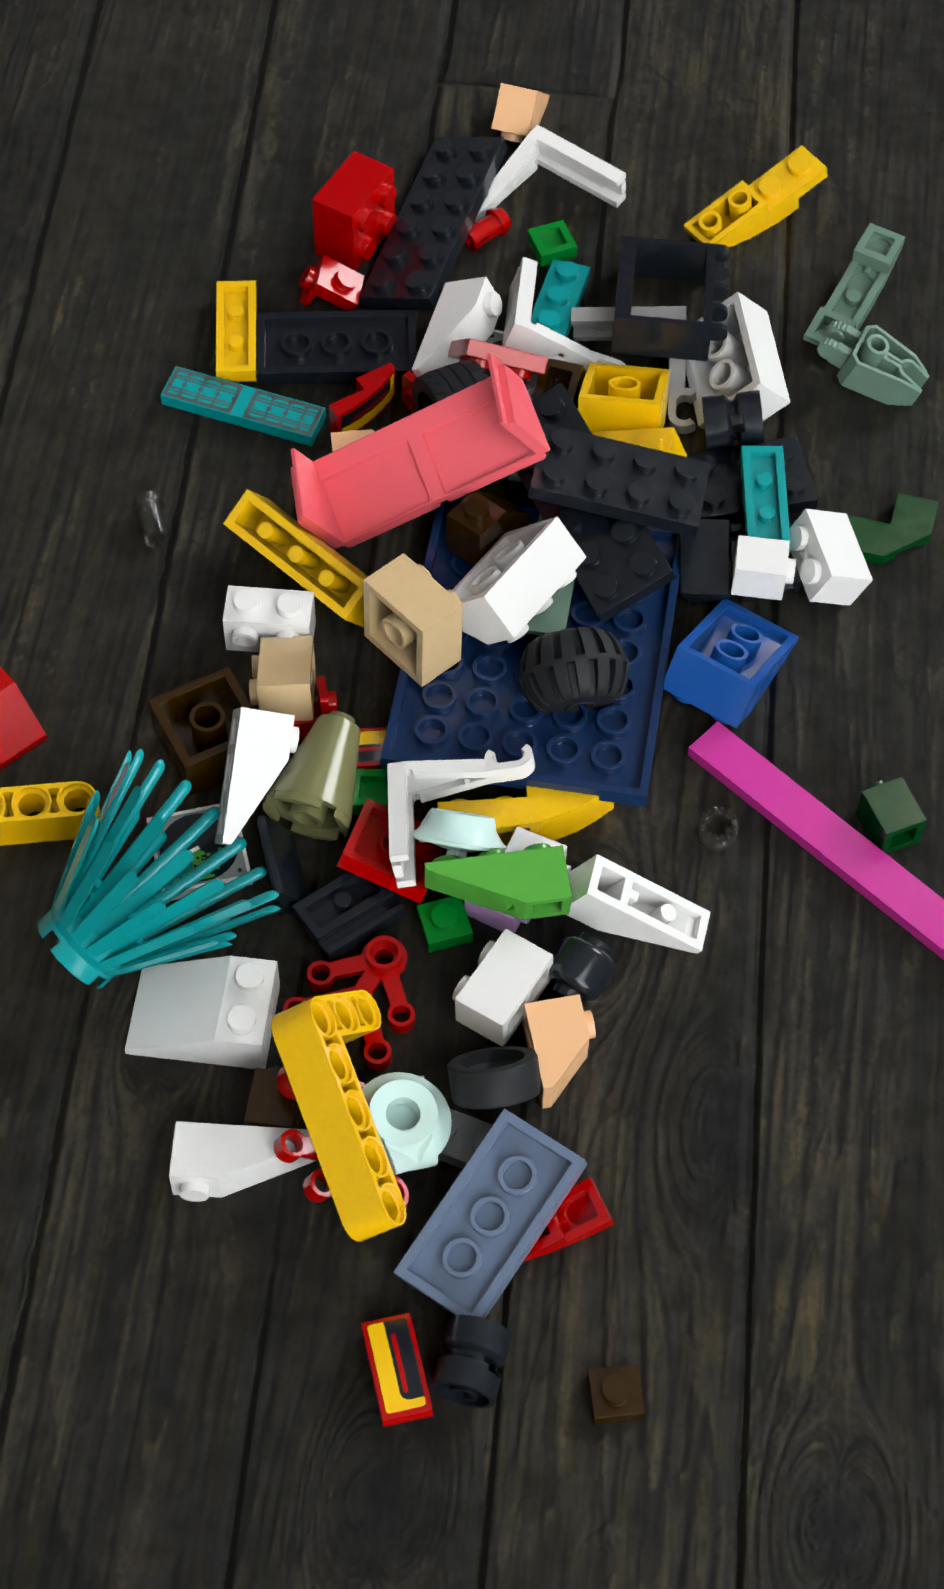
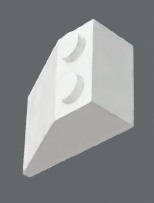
M223 956L160 964L142 969L127 1036L125 1054L250 1069H265L272 1035L271 1020L276 1012L280 990L277 961Z

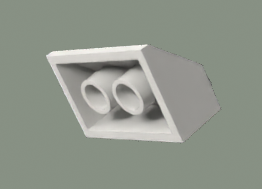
M736 292L721 303L727 306L728 317L723 322H716L727 326V338L723 341H710L708 361L686 360V375L689 388L696 391V400L693 402L698 426L702 429H705L702 397L725 394L729 400H732L736 393L759 390L763 421L791 403L768 313L739 292ZM731 414L732 426L743 423L742 414Z
M558 517L506 532L453 588L452 591L463 604V632L488 645L504 640L512 643L529 630L527 623L535 615L542 613L553 603L552 595L575 579L577 576L575 570L586 559V555Z

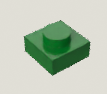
M564 220L527 229V242L541 267L551 265L553 259L565 261L577 257L578 246Z
M357 769L352 815L360 814L367 798L388 807L387 769Z
M448 897L416 905V914L429 953L473 942V932L461 899Z

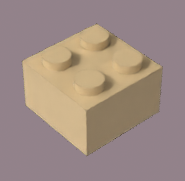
M403 553L363 580L364 636L421 687L461 660L463 604L453 591L446 590L435 581L423 565L416 564Z

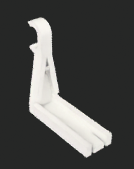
M537 124L495 176L474 223L485 217L486 211L489 208L495 209L509 194L538 170L537 164L616 208L626 198V173Z
M523 257L509 290L502 346L583 365L585 371H587L589 362L626 365L618 359L592 351L538 322L536 325L531 323L538 262Z
M528 744L521 749L523 755L521 759L498 763L495 753L488 750L484 759L401 761L387 764L389 858L398 888L416 886L415 838L411 834L415 831L414 802L420 799L421 803L487 784L528 777L535 769L532 748Z

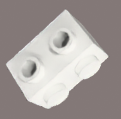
M805 509L790 527V552L793 559H796V568L809 602L850 606L873 579L846 513Z
M228 585L223 614L226 650L260 652L261 638L264 637L292 638L293 636L313 635L314 639L316 624L314 592Z
M505 929L496 942L491 940L483 948L478 959L479 966L472 976L465 975L457 984L452 997L455 1001L456 1021L494 1043L504 1046L523 1020L524 1004L535 1002L550 982L549 971L553 964V954Z

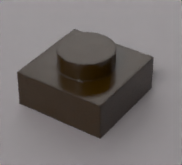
M638 1364L588 1369L587 1381L594 1425L644 1420L645 1408Z

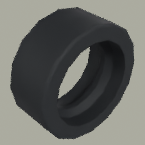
M500 1046L478 1049L463 1053L453 1058L447 1064L452 1101L455 1105L463 1108L494 1109L512 1106L536 1097L542 1090L538 1055L534 1050L526 1047Z

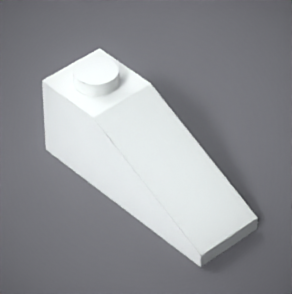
M487 277L445 282L411 369L415 376L419 377L429 371L459 362L458 359L448 357L451 341L472 338L485 342L493 333L503 304L499 294L495 292Z
M244 707L233 710L215 844L231 845L289 761V754H295L299 742V727L293 726L295 715Z
M598 854L569 872L572 901L570 912L567 916L598 931L696 954L702 951L710 911Z
M176 1121L169 1179L173 1195H180L181 1198L188 1201L201 1202L206 1201L209 1197H225L313 1163L316 1160L300 1157L295 1162L285 1163L277 1158L273 1149L274 1141L286 1130L293 1128ZM295 1129L300 1131L305 1137H310L307 1129ZM285 1140L287 1148L292 1152H296L294 1144L289 1140Z

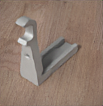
M686 306L632 307L631 315L687 320ZM571 307V325L574 328L573 340L612 341L615 307ZM669 358V426L674 427L679 434H689L696 430L695 422L691 418L686 420L679 419L677 417V406L683 402L693 403L696 400V391L685 388L686 360Z

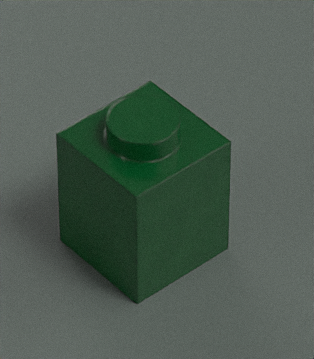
M902 777L889 782L881 780L869 785L862 791L856 811V816L870 841L886 854L919 843L927 821Z

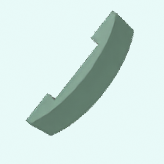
M869 223L854 249L850 265L824 308L820 307L805 332L803 340L818 346L823 338L826 339L828 337L826 336V329L829 323L836 320L845 322L846 325H850L857 330L860 329L893 269L905 242V236Z

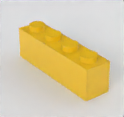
M247 489L223 524L307 591L314 592L316 598L344 620L364 627L363 580L368 576L320 538L300 526L298 521L271 500Z

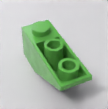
M537 843L526 847L522 851L506 853L501 849H491L481 852L478 856L459 858L456 855H444L435 858L432 862L424 863L425 888L522 920L567 915L570 912L572 892L563 845L551 847L546 843Z

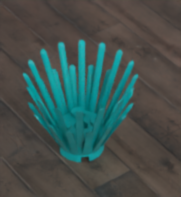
M142 749L136 752L133 760L131 751L127 752L98 818L95 816L100 802L99 791L96 790L93 797H90L51 909L37 922L38 931L42 939L51 930L58 937V943L50 950L56 959L70 973L87 985H90L98 977L97 988L100 989L114 976L233 945L227 941L237 937V934L233 932L215 934L281 909L278 906L272 905L230 920L234 916L276 899L279 896V892L271 890L249 900H239L153 938L263 878L267 874V869L259 866L225 885L222 880L213 879L166 907L169 902L235 856L247 845L246 839L238 837L231 845L224 846L178 879L190 870L193 865V853L187 850V848L220 817V810L217 807H211L137 877V874L166 842L167 834L162 830L166 821L190 792L192 785L189 780H183L107 877L103 882L101 881L140 818L139 811L165 768V763L162 759L155 762L141 787L138 785L134 787L107 833L143 761L144 752Z

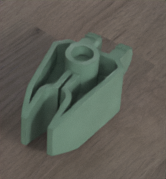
M836 320L829 323L826 329V336L828 337L820 341L817 353L823 359H827V362L840 368L837 378L841 386L886 405L912 406L923 391L921 387L929 378L927 370L917 355L878 325L866 326L860 332L854 327L846 325L845 322Z

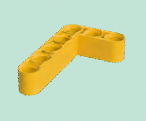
M82 781L1 787L0 846L75 839L85 810L80 812L72 811L78 808H86L90 797L92 798L95 793V789L90 784ZM99 805L95 813V816L97 818L100 813ZM33 812H41L35 816H27Z
M365 990L315 996L274 1015L271 1020V1031L341 1222L347 1234L356 1242H362L399 1227L406 1220L404 1200L345 1046L346 1043L371 1033L381 1026L379 1007L371 994Z

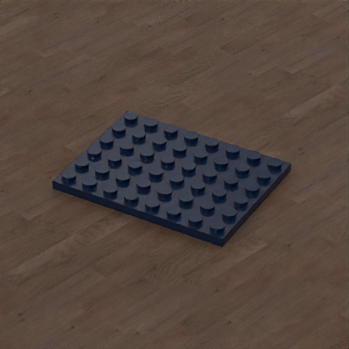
M461 497L452 502L445 500L436 509L424 567L430 572L432 578L443 588L451 591L474 567L446 549L447 514L464 499ZM516 505L531 514V521L525 526L538 523L540 513L537 508ZM647 526L677 578L605 622L600 620L575 577L566 629L576 627L603 628L610 631L621 643L628 658L629 670L624 694L617 702L610 706L588 710L584 704L578 705L579 712L558 713L553 711L552 714L538 712L523 693L519 681L520 661L525 648L530 642L540 636L524 634L512 643L504 640L488 645L462 631L461 660L425 686L421 687L400 668L380 757V769H387L388 763L401 761L484 759L488 750L495 753L498 763L515 761L523 757L521 749L528 744L532 748L534 756V771L523 779L489 785L526 790V786L590 794L599 796V801L646 807L680 579V534Z

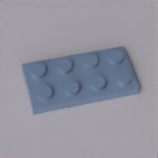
M504 1109L393 1273L453 1315H471L486 1318L588 1165L586 1160Z

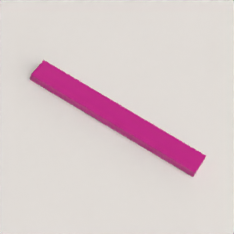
M717 721L689 746L687 755L944 960V899L720 722Z

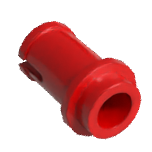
M500 207L496 209L489 208L486 211V216L473 224L465 242L466 247L470 251L476 252L495 237L507 235L508 229L511 227V220L505 210Z

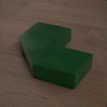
M898 493L891 524L850 515L849 521L865 561L882 565L895 559L898 553L911 547L916 549L929 543L939 502Z

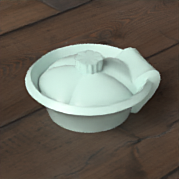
M431 808L420 827L411 833L420 843H433L447 849L446 855H456L459 858H467V852L489 851L491 849L505 850L507 848L497 834L495 818L474 813Z
M388 1073L368 1082L362 1088L393 1174L398 1175L408 1171L436 1166L438 1164V1155L448 1142L452 1124L450 1109L442 1093L428 1080L411 1073Z

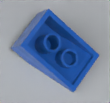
M723 599L677 646L665 675L663 689L673 694L678 701L692 704L710 714L715 721L731 725L737 729L751 713L796 645L799 636L728 599Z

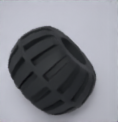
M598 627L568 628L547 633L534 639L527 645L520 661L519 681L526 699L536 711L544 712V714H552L553 711L558 713L579 712L578 705L584 704L588 710L610 706L617 702L624 694L628 682L629 663L621 643L610 631Z

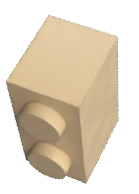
M313 635L293 636L292 638H261L259 655H252L253 679L249 680L251 706L258 705L259 710L295 715L294 721L313 720L316 684Z

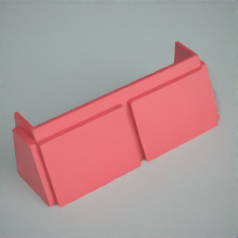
M489 353L487 358L491 376L315 461H311L295 448L291 449L293 467L290 468L298 524L334 549L342 546L351 548L439 508L441 502L445 500L452 502L545 459V453L550 451L524 381L508 366Z

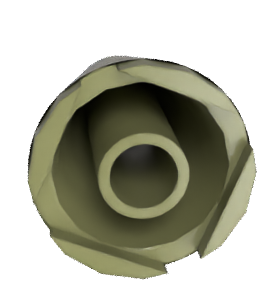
M331 711L329 714H323L318 717L295 754H293L265 796L263 810L270 819L278 823L280 817H283L293 822L291 831L314 839L334 841L338 839L341 832L344 838L348 836L352 823L361 733L353 717L340 711Z

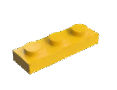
M256 280L217 281V378L232 382L257 381Z

